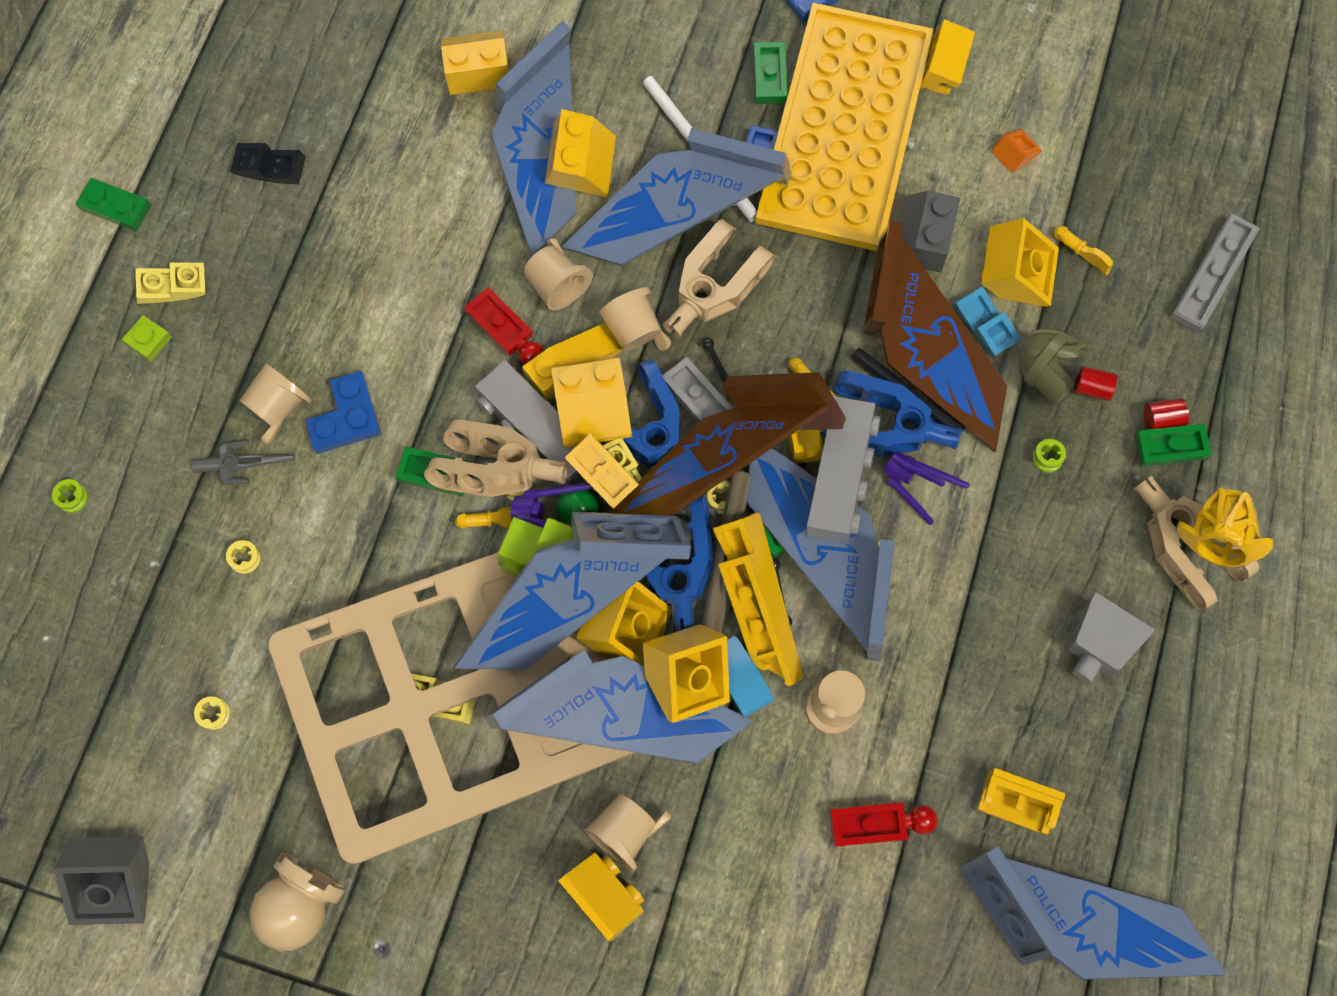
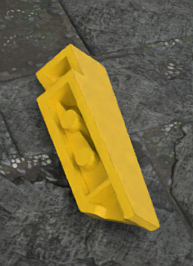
M757 512L713 528L728 558L727 561L718 565L751 660L759 669L772 671L785 680V685L791 686L803 678V672L760 513Z

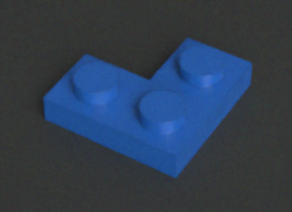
M362 371L330 380L338 410L306 420L312 446L316 454L382 435L365 375Z

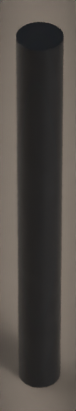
M861 348L854 352L851 358L875 377L904 385L932 409L930 417L933 418V421L954 428H961L962 432L964 431V426Z

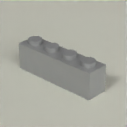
M504 360L475 386L479 397L476 400L478 405L489 416L494 413L501 420L500 426L510 427L535 443L537 454L540 458L568 462L565 456L574 447L564 448L558 411ZM568 462L569 469L565 484H576L582 476Z
M834 397L846 420L842 429H827L807 524V534L811 538L849 544L851 533L858 535L861 514L856 513L858 501H865L868 481L862 480L864 468L871 469L874 448H869L871 436H878L881 417L875 416V403Z

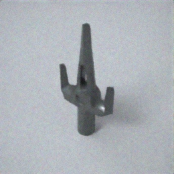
M249 440L224 442L220 446L219 457L192 460V469L194 473L220 471V479L224 485L248 484L250 482L249 478L233 477L234 472L261 465L292 461L295 459V455H236L232 448L248 445ZM242 460H260L241 464Z

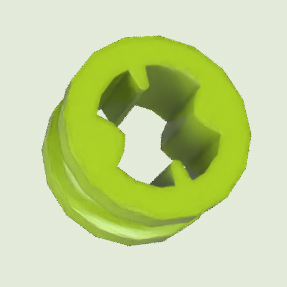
M1055 439L1042 440L1033 453L1034 465L1042 472L1047 473L1057 471L1066 458L1065 447ZM1054 451L1056 453L1054 459L1051 458L1047 461L1043 458L1045 452Z
M62 480L53 488L52 500L55 505L65 512H79L88 503L89 496L87 490L75 480ZM69 490L76 497L72 502L68 501L65 496Z

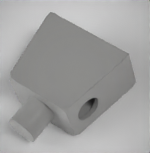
M1095 592L1084 603L1067 646V650L1080 659L1072 674L1087 684L1092 683L1098 671L1106 676H1112L1125 665L1152 635L1155 629Z

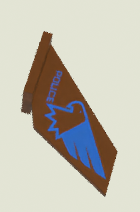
M890 221L879 238L863 333L876 335L880 330L887 365L964 426L965 429L993 452H996L1007 385L901 236L903 223Z
M819 372L727 376L723 388L736 407L703 418L638 482L639 485L607 513L672 516L798 430L842 429L846 417Z

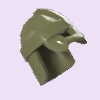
M1045 328L1032 330L1027 335L1028 339L1020 348L1018 354L1019 366L1025 377L1024 381L1031 387L1036 388L1056 406L1075 386V380L1057 363L1060 359L1067 360L1084 357L1086 353L1083 351V348H1086L1087 344L1060 330Z

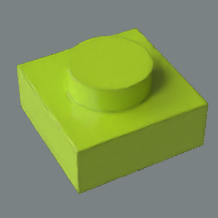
M142 315L121 340L125 345L151 362L172 336L165 329Z

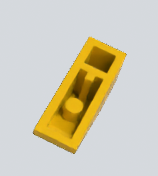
M603 323L549 347L522 367L525 380L550 404L556 399L551 368L612 359L622 352L623 349L608 326Z

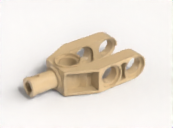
M719 220L685 259L678 295L679 307L664 322V329L669 334L674 330L673 337L680 338L695 318L702 322H707L737 309L770 269L774 262L775 254L763 246L758 247L726 286H719L711 277L701 273L712 259L716 260L719 257L720 250L729 240L733 230L736 231V228L725 220ZM699 292L705 293L708 297L698 298L695 294Z
M455 419L449 423L444 433V443L453 451L495 458L497 461L495 463H488V465L464 462L462 458H455V460L434 458L429 462L424 473L426 480L437 488L494 497L527 491L532 481L536 479L564 484L568 476L569 467L566 461L560 462L540 458L537 454L536 444L510 427ZM453 432L464 435L467 440L457 437ZM485 438H492L499 443V445L492 444ZM436 469L442 470L448 475H444L438 472ZM468 474L476 476L481 481L471 478Z
M1150 476L1135 487L1134 490L1138 492L1154 512L1152 514L1153 518L1147 523L1155 559L1188 601L1197 609L1205 611L1218 601L1213 588L1202 576L1204 574L1201 568L1197 569L1181 550V543L1179 542L1181 537L1177 528L1171 522V517L1194 527L1197 514L1203 508V505L1185 496H1182L1177 501L1175 499L1171 500L1154 480V477ZM1209 539L1216 545L1225 548L1226 544L1215 539ZM1237 546L1232 547V549H1240ZM1256 560L1244 566L1224 568L1234 579L1245 582L1259 571V564Z

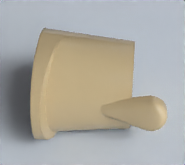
M555 238L547 240V247L536 252L528 260L524 268V275L548 309L553 311L565 308L581 297L588 289L593 278L592 271L588 267L576 265L564 255Z
M648 287L629 291L613 299L599 311L600 316L623 351L633 350L653 339L657 348L661 351L667 350L671 346V341L661 330L648 297L652 292Z
M265 363L239 401L271 426L261 439L265 444H270L274 440L283 420L301 402L310 404L312 400L282 374Z
M842 670L831 672L814 685L806 701V713L810 723L817 730L826 734H839L847 731L860 718L864 709L865 688L862 681L855 674Z
M619 794L585 829V833L616 862L629 871L634 872L637 869V865L633 859L646 839L671 819V814L665 810L654 821L634 801Z

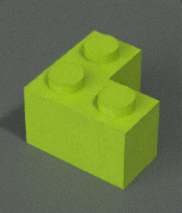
M513 517L498 552V565L502 567L505 573L518 577L536 550L574 539L571 526L547 518L544 528Z

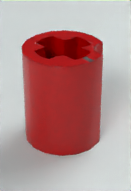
M1081 366L1076 377L1074 393L1111 401L1116 389L1118 375Z
M1183 398L1146 403L1144 406L1143 415L1148 430L1188 425L1189 409H1187Z

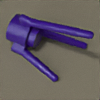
M900 451L894 453L883 471L885 475L890 477L887 485L897 490L929 525H932L934 520L901 485L903 482L909 485L914 477L918 475L941 487L945 485V481L965 489L970 487L968 482L921 463Z
M579 483L524 491V496L516 495L513 498L510 512L511 521L515 517L544 528L547 520L543 518L544 503L539 502L537 498L592 489L593 487L589 483Z

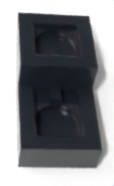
M238 143L230 171L235 175L255 180L299 185L306 156L300 150H272L266 143Z

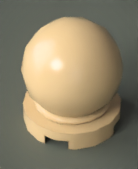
M281 852L273 865L279 872V877L267 881L259 889L249 910L251 930L263 945L278 952L293 951L308 945L320 933L326 918L324 903L338 904L346 891L341 888L340 883L314 867L312 872L309 873L297 865L299 858Z

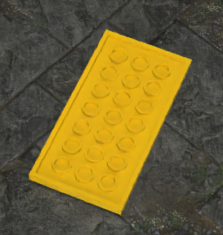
M812 3L774 150L786 153L792 174L788 185L775 182L763 189L755 224L877 251L879 238L888 225L933 35V28Z

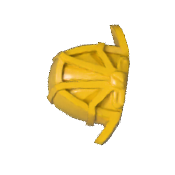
M1223 487L1218 488L1198 512L1194 527L1182 521H1179L1176 526L1181 539L1197 555L1223 567H1239L1250 564L1265 557L1273 549V539L1260 538L1257 512L1252 498L1246 491L1243 493L1237 490L1223 489ZM1209 539H1215L1226 544L1225 548L1216 545ZM1237 546L1240 549H1232V547Z

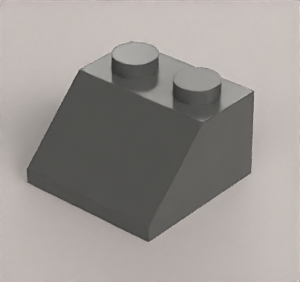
M924 191L893 200L888 223L890 221L903 223L901 236L924 269L940 273L943 269L949 252L960 202L959 197L933 191Z
M143 836L69 838L54 866L69 925L143 923L146 916L149 860Z

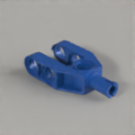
M653 358L639 363L636 368L661 420L650 422L639 430H634L631 426L632 437L623 439L633 457L648 468L655 466L679 442L680 438L679 406ZM654 437H660L665 440L660 446H652L648 443Z
M840 371L838 373L834 386V391L837 394L852 400L875 403V406L897 412L892 431L887 430L886 433L878 431L877 437L871 436L869 448H874L875 455L883 457L894 455L896 451L901 453L920 451L922 443L926 444V441L956 450L962 429L933 422V418L930 417L932 409L904 385L853 371ZM911 421L917 426V429L907 430L901 423ZM823 429L820 432L824 439L826 438L827 429Z
M705 494L690 503L692 522H688L689 530L693 533L695 557H692V562L688 565L674 564L664 568L662 562L646 574L660 599L671 605L673 633L694 626L692 603L696 599H701L714 565L709 508ZM680 573L686 574V586L679 591L673 590V578Z

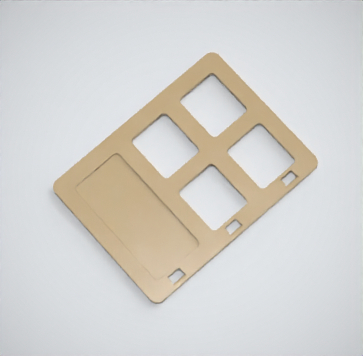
M498 552L275 632L269 639V650L338 851L342 859L349 864L362 863L634 754V752L507 730L520 764L519 768L461 792L454 790L429 724V719L433 715L486 695L492 696L497 707H499L570 656L583 650L589 656L592 663L610 659L597 654L576 639L580 630L578 628L527 670L479 669L427 690H418L395 633L393 621L396 618L445 600L454 599L458 603L470 637L473 639L517 578L505 573L502 567L498 565ZM435 585L437 596L421 602L417 601L415 592ZM330 623L332 634L313 641L311 640L310 634L307 631ZM357 632H364L368 636L390 696V701L382 707L327 726L322 722L301 662V655L310 649ZM400 730L405 737L424 789L427 803L419 809L368 829H362L358 825L337 765L336 754L341 750L383 734Z

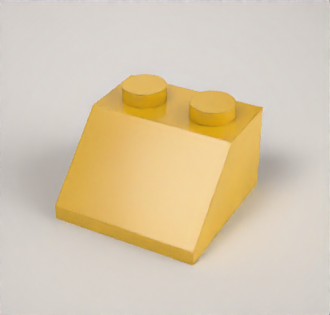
M503 30L442 38L443 65L450 95L496 89V83L509 72Z
M561 109L553 124L545 184L607 197L616 135L593 116Z
M1025 218L990 226L989 237L986 243L984 269L981 275V285L1000 299L1043 307L1051 306L1059 247Z
M620 358L551 368L564 448L577 446L590 433L598 442L632 437Z
M636 582L583 624L576 639L604 657L612 659L625 656L644 666L643 643L664 635L672 608L640 582Z
M699 624L643 643L645 678L669 722L675 723L730 702L726 635Z
M594 853L558 881L605 938L612 942L645 912L640 906L645 899L631 883L626 888L616 878V875L621 871L607 854L600 859Z

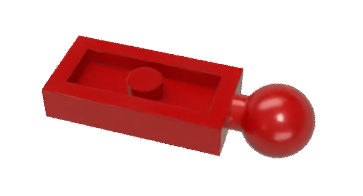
M489 287L464 307L465 313L508 356L518 350L519 360L523 365L544 352L543 347L539 343L528 342L534 336L533 331Z
M903 802L839 808L829 811L834 848L909 840L907 829H912L918 834L926 835L933 832L938 823L937 814L931 807L919 805L914 807L909 814H905Z

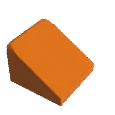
M1019 129L1005 134L992 152L1010 172H1014L1038 156L1042 150L1023 129Z

